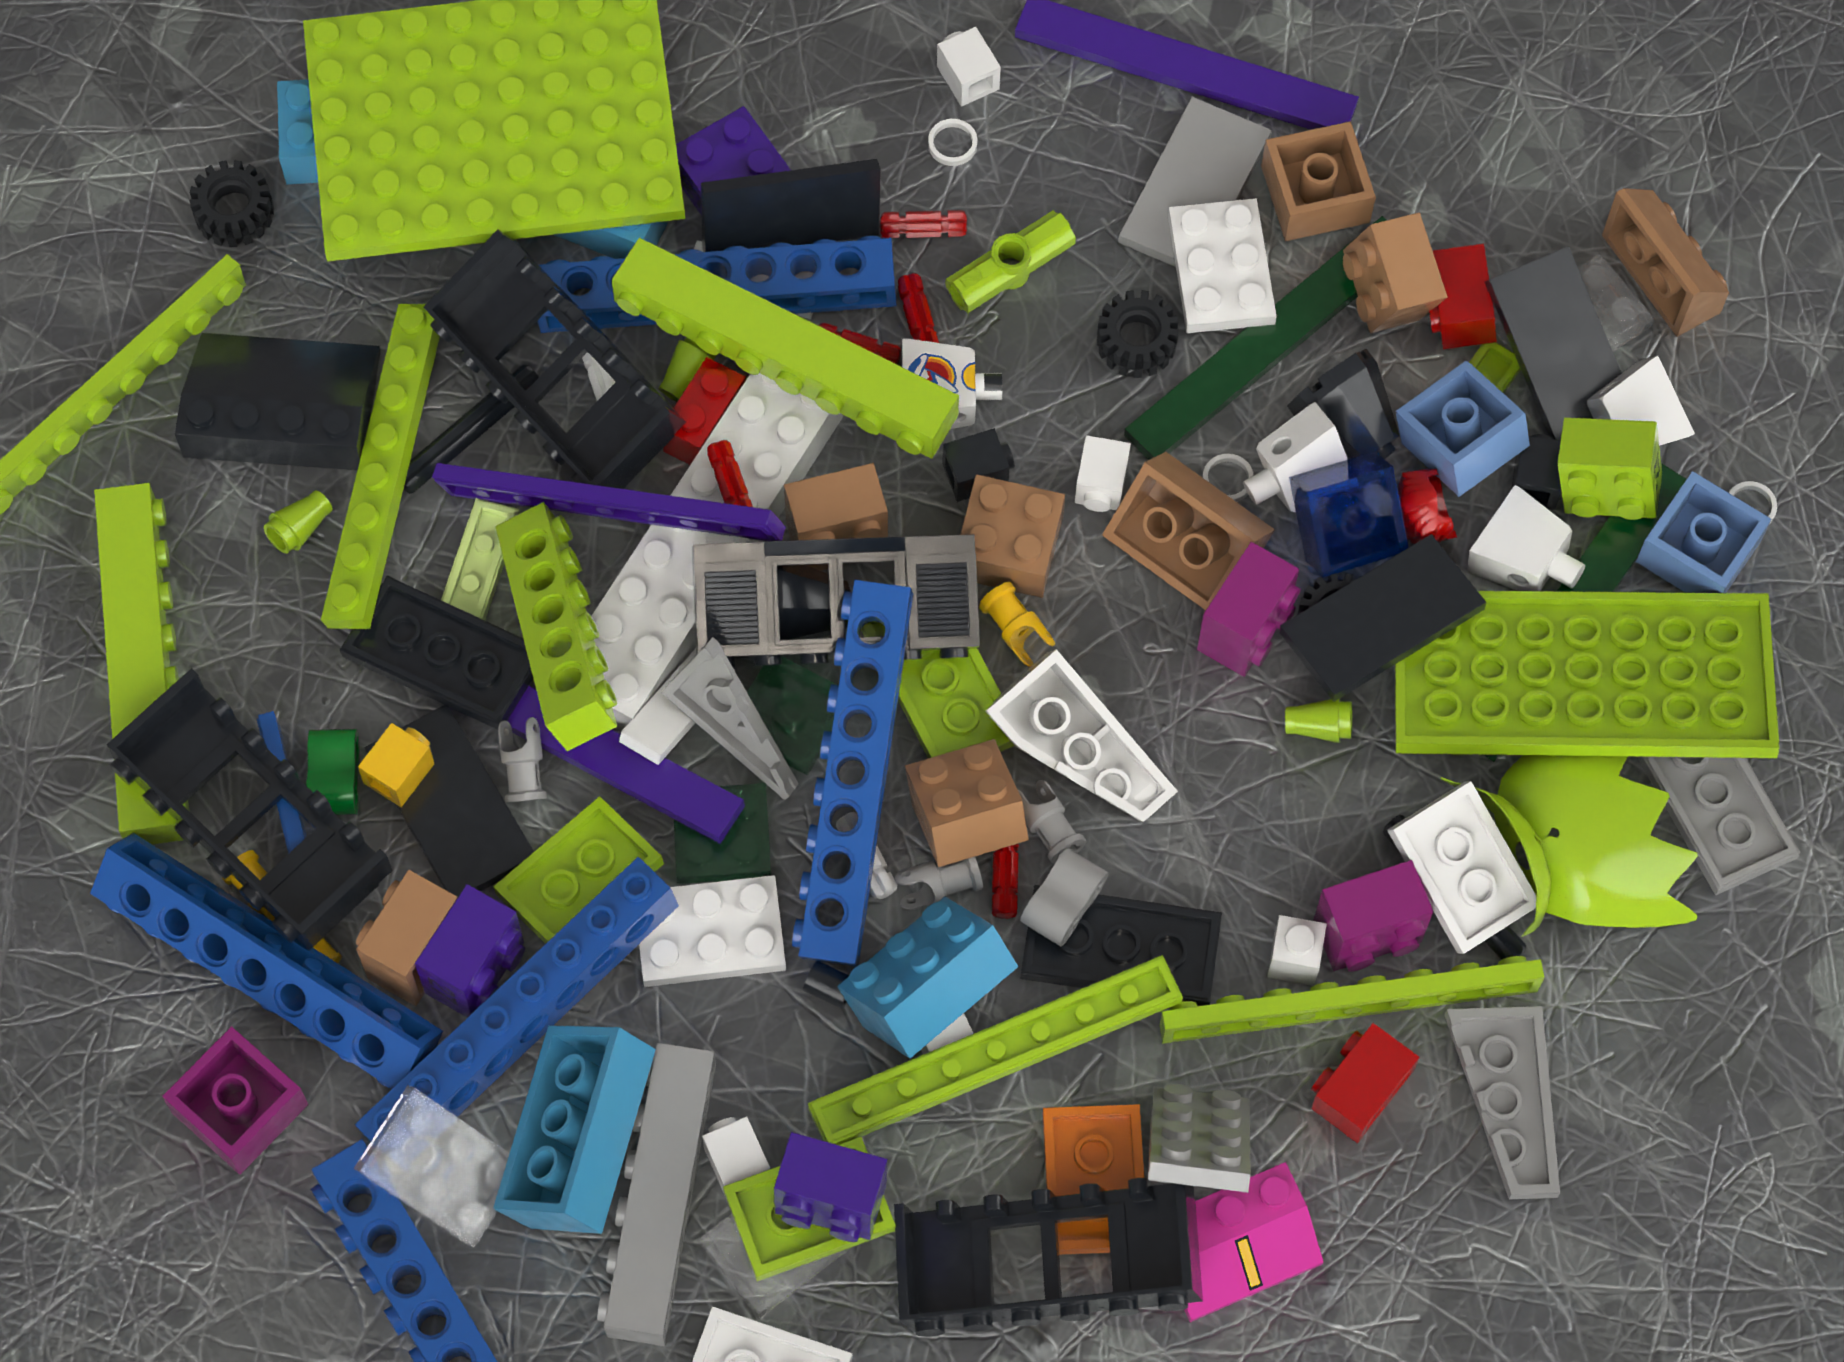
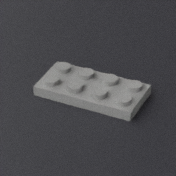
M1168 1084L1164 1088L1154 1086L1151 1103L1148 1180L1248 1193L1251 1175L1250 1098L1241 1097L1240 1094L1230 1090H1216L1211 1094L1195 1092L1190 1087L1182 1084Z

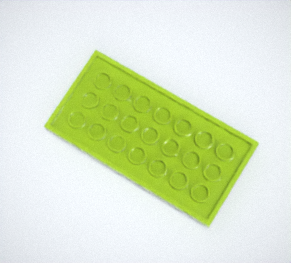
M1478 591L1486 601L1485 610L1395 664V751L1400 754L1778 758L1779 734L1769 593Z

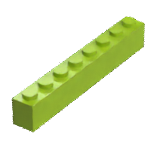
M638 238L612 278L614 301L628 314L633 316L641 314L655 321L662 330L671 335L677 336L681 334L692 339L705 352L712 355L720 353L734 360L745 372L752 375L760 373L774 380L785 392L793 395L800 393L814 400L827 413L833 415L840 413L854 420L861 429L870 434L878 435L881 433L895 440L901 449L910 454L918 455L921 453L932 459L958 417V394L641 238Z
M150 483L94 490L112 739L179 680L177 667L170 666L169 652L176 651L175 630L172 623L167 624L166 610L173 609L172 590L169 581L163 582L162 568L170 566L167 541L160 540L159 526H166V511L163 498H155ZM115 773L119 833L123 839L135 833L152 845L184 840L174 829L178 822L168 812L163 816H159L145 802L142 797L145 791L135 781L128 785ZM187 800L183 806L190 812Z

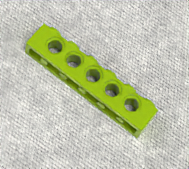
M542 502L495 527L545 726L566 751H569L616 728L617 723L612 707L618 703L613 689L604 678L603 673L608 671L607 662L601 650L595 645L594 639L599 637V631L594 620L586 611L585 606L590 604V598L584 585L577 577V573L581 572L582 568L575 552L569 547L568 541L573 539L571 529L562 515L555 517L546 504Z

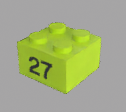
M1564 417L1558 470L1565 514H1575L1586 518L1596 515L1621 516L1629 520L1657 517L1662 465L1656 421Z

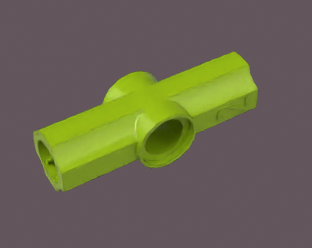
M1052 210L1016 234L1010 233L999 236L994 241L990 251L946 278L945 286L954 303L960 310L969 313L1005 289L1022 287L1027 282L1031 272L1075 245L1076 237L1072 232L1070 223L1061 213H1056ZM1013 258L1018 260L1019 263L1008 265L1003 263L1002 260Z

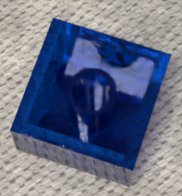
M1376 452L1289 477L1305 560L1321 576L1326 577L1396 556L1409 548L1393 466Z

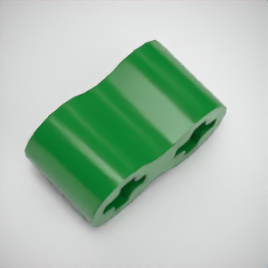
M309 730L306 786L313 793L316 790L322 793L329 801L332 811L336 815H357L359 801L358 766L360 761L358 730Z

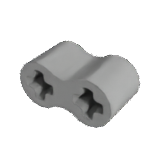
M1066 848L1057 859L1045 881L1028 902L1020 922L1060 947L1063 946L1086 910L1100 893L1109 873L1073 850Z

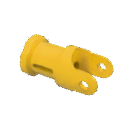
M1005 582L992 589L980 601L979 609L982 613H989L1003 631L1001 637L1022 663L1031 667L1033 661L1023 649L1024 642L1033 631H1036L1042 640L1052 647L1055 645V641L1035 612H1028L1014 594L1015 586L1011 582Z

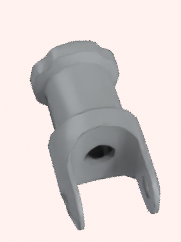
M534 717L527 719V741L521 749L513 743L510 723L505 720L501 721L498 727L501 763L506 765L509 793L505 795V803L546 799L547 793L541 789L539 761L543 759L538 721Z
M1039 780L1036 783V791L1043 804H1030L1020 790L1018 792L1023 801L1026 826L1031 833L1038 834L1049 851L1048 859L1051 863L1055 864L1066 848L1078 853L1083 849L1087 841L1083 835L1075 833L1063 815L1065 812L1064 806L1049 784L1044 780Z
M975 857L938 867L934 861H929L903 869L895 875V881L899 885L924 882L920 891L908 894L900 900V906L905 910H915L930 906L935 902H939L944 896L973 888L976 892L983 888L981 873Z

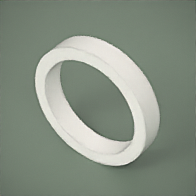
M946 119L940 121L931 129L928 137V148L932 157L939 163L948 166L962 165L971 160L976 153L977 134L973 127L963 120ZM945 128H960L969 134L972 146L962 156L947 157L936 150L933 143L935 136Z
M1220 454L1213 457L1206 464L1202 478L1209 482L1208 474L1210 470L1222 462H1232L1244 469L1248 478L1254 474L1250 464L1244 458L1235 454ZM1244 488L1241 492L1237 494L1227 496L1232 498L1234 501L1239 502L1243 500L1248 495V493Z
M1746 481L1735 485L1729 491L1733 496L1742 490H1754L1764 495L1770 504V515L1768 517L1772 519L1771 522L1773 521L1777 512V501L1768 487L1758 482Z

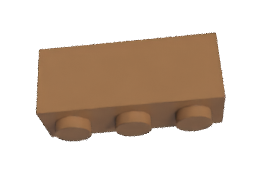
M1623 188L1616 192L1602 236L1676 337L1720 314L1729 294L1726 281L1721 273L1717 270H1712L1703 258L1698 242L1692 236H1687L1679 226L1671 206L1666 202H1661L1653 190Z
M1164 452L1143 464L1102 536L1206 610L1249 543L1253 542L1264 548L1275 529L1172 455Z

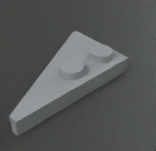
M712 637L661 693L781 798L786 800L799 783L719 642Z

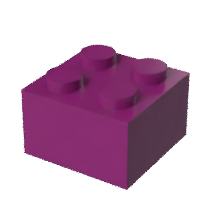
M1250 542L1203 614L1197 650L1243 677L1246 676L1253 664L1260 667L1273 646L1270 640L1276 628L1280 629V625L1292 619L1296 607L1293 604L1301 590L1295 586L1299 568L1257 544Z
M1410 860L1322 889L1313 921L1327 923L1323 947L1333 971L1347 967L1349 972H1354L1372 965L1376 957L1392 953L1393 957H1399L1415 951L1424 938L1434 911L1414 863Z
M232 1026L162 1096L171 1113L239 1175L308 1106L301 1088Z

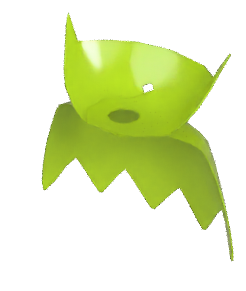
M1523 755L1502 777L1498 795L1475 787L1486 808L1494 813L1496 826L1536 894L1535 920L1521 937L1535 931L1540 926L1545 913L1578 924L1605 927H1662L1685 924L1697 920L1696 913L1667 894L1675 881L1698 857L1697 852L1651 836L1654 825L1670 795L1668 792L1619 776L1628 756ZM1443 777L1440 778L1454 787L1461 784ZM1551 828L1559 831L1557 838L1549 836ZM1518 842H1521L1530 866L1529 870L1523 868L1518 862L1516 856Z

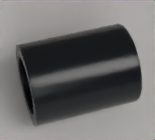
M817 960L806 978L803 991L843 1009L847 1001L837 986L850 975Z

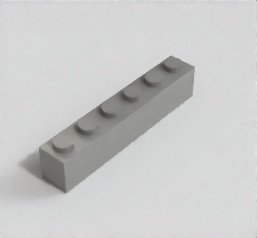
M657 1043L655 1056L645 1085L649 1087L646 1104L640 1103L633 1126V1132L640 1133L637 1151L629 1149L625 1163L624 1178L631 1179L628 1197L620 1196L616 1211L615 1225L622 1226L619 1245L611 1244L608 1253L606 1273L613 1274L610 1292L602 1291L598 1307L597 1321L604 1322V1329L608 1338L665 1346L703 1141L702 1136L704 1135L716 1069L714 1051Z

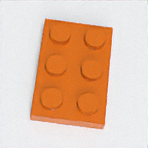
M1140 1104L1043 1108L1046 1189L1051 1190L1055 1196L1080 1194V1186L1083 1184H1098L1104 1191L1127 1189L1128 1180L1144 1178ZM1108 1217L1057 1223L1059 1255L1110 1253Z

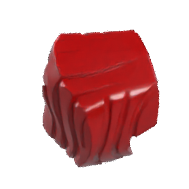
M1436 468L1402 472L1396 496L1397 503L1395 502V509L1398 510L1399 515H1394V522L1402 535L1407 540H1410V543L1413 545L1430 534L1433 535L1437 542L1457 538L1452 518L1449 517L1441 481L1436 476L1439 475Z

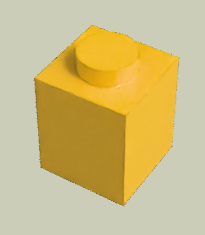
M391 723L358 766L363 784L402 808L434 765L429 747L430 742L413 728L408 727L404 731Z

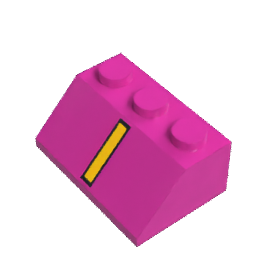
M1286 1162L1250 1177L1248 1193L1222 1189L1195 1201L1203 1301L1188 1303V1308L1184 1309L1190 1322L1323 1265L1324 1261L1308 1207Z

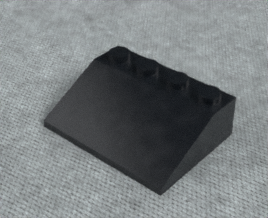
M201 333L181 393L175 436L183 458L358 470L372 413L380 346Z

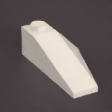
M1057 649L1047 652L1017 678L985 711L1015 747L1140 822L1148 819L1178 792Z

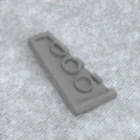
M1542 1006L1446 1009L1444 1016L1509 1200L1558 1198L1560 1184Z

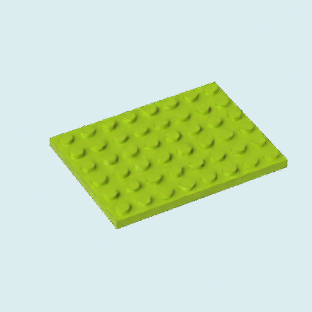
M475 0L303 20L323 238L327 262L485 243L498 229L513 239L685 219L657 0Z

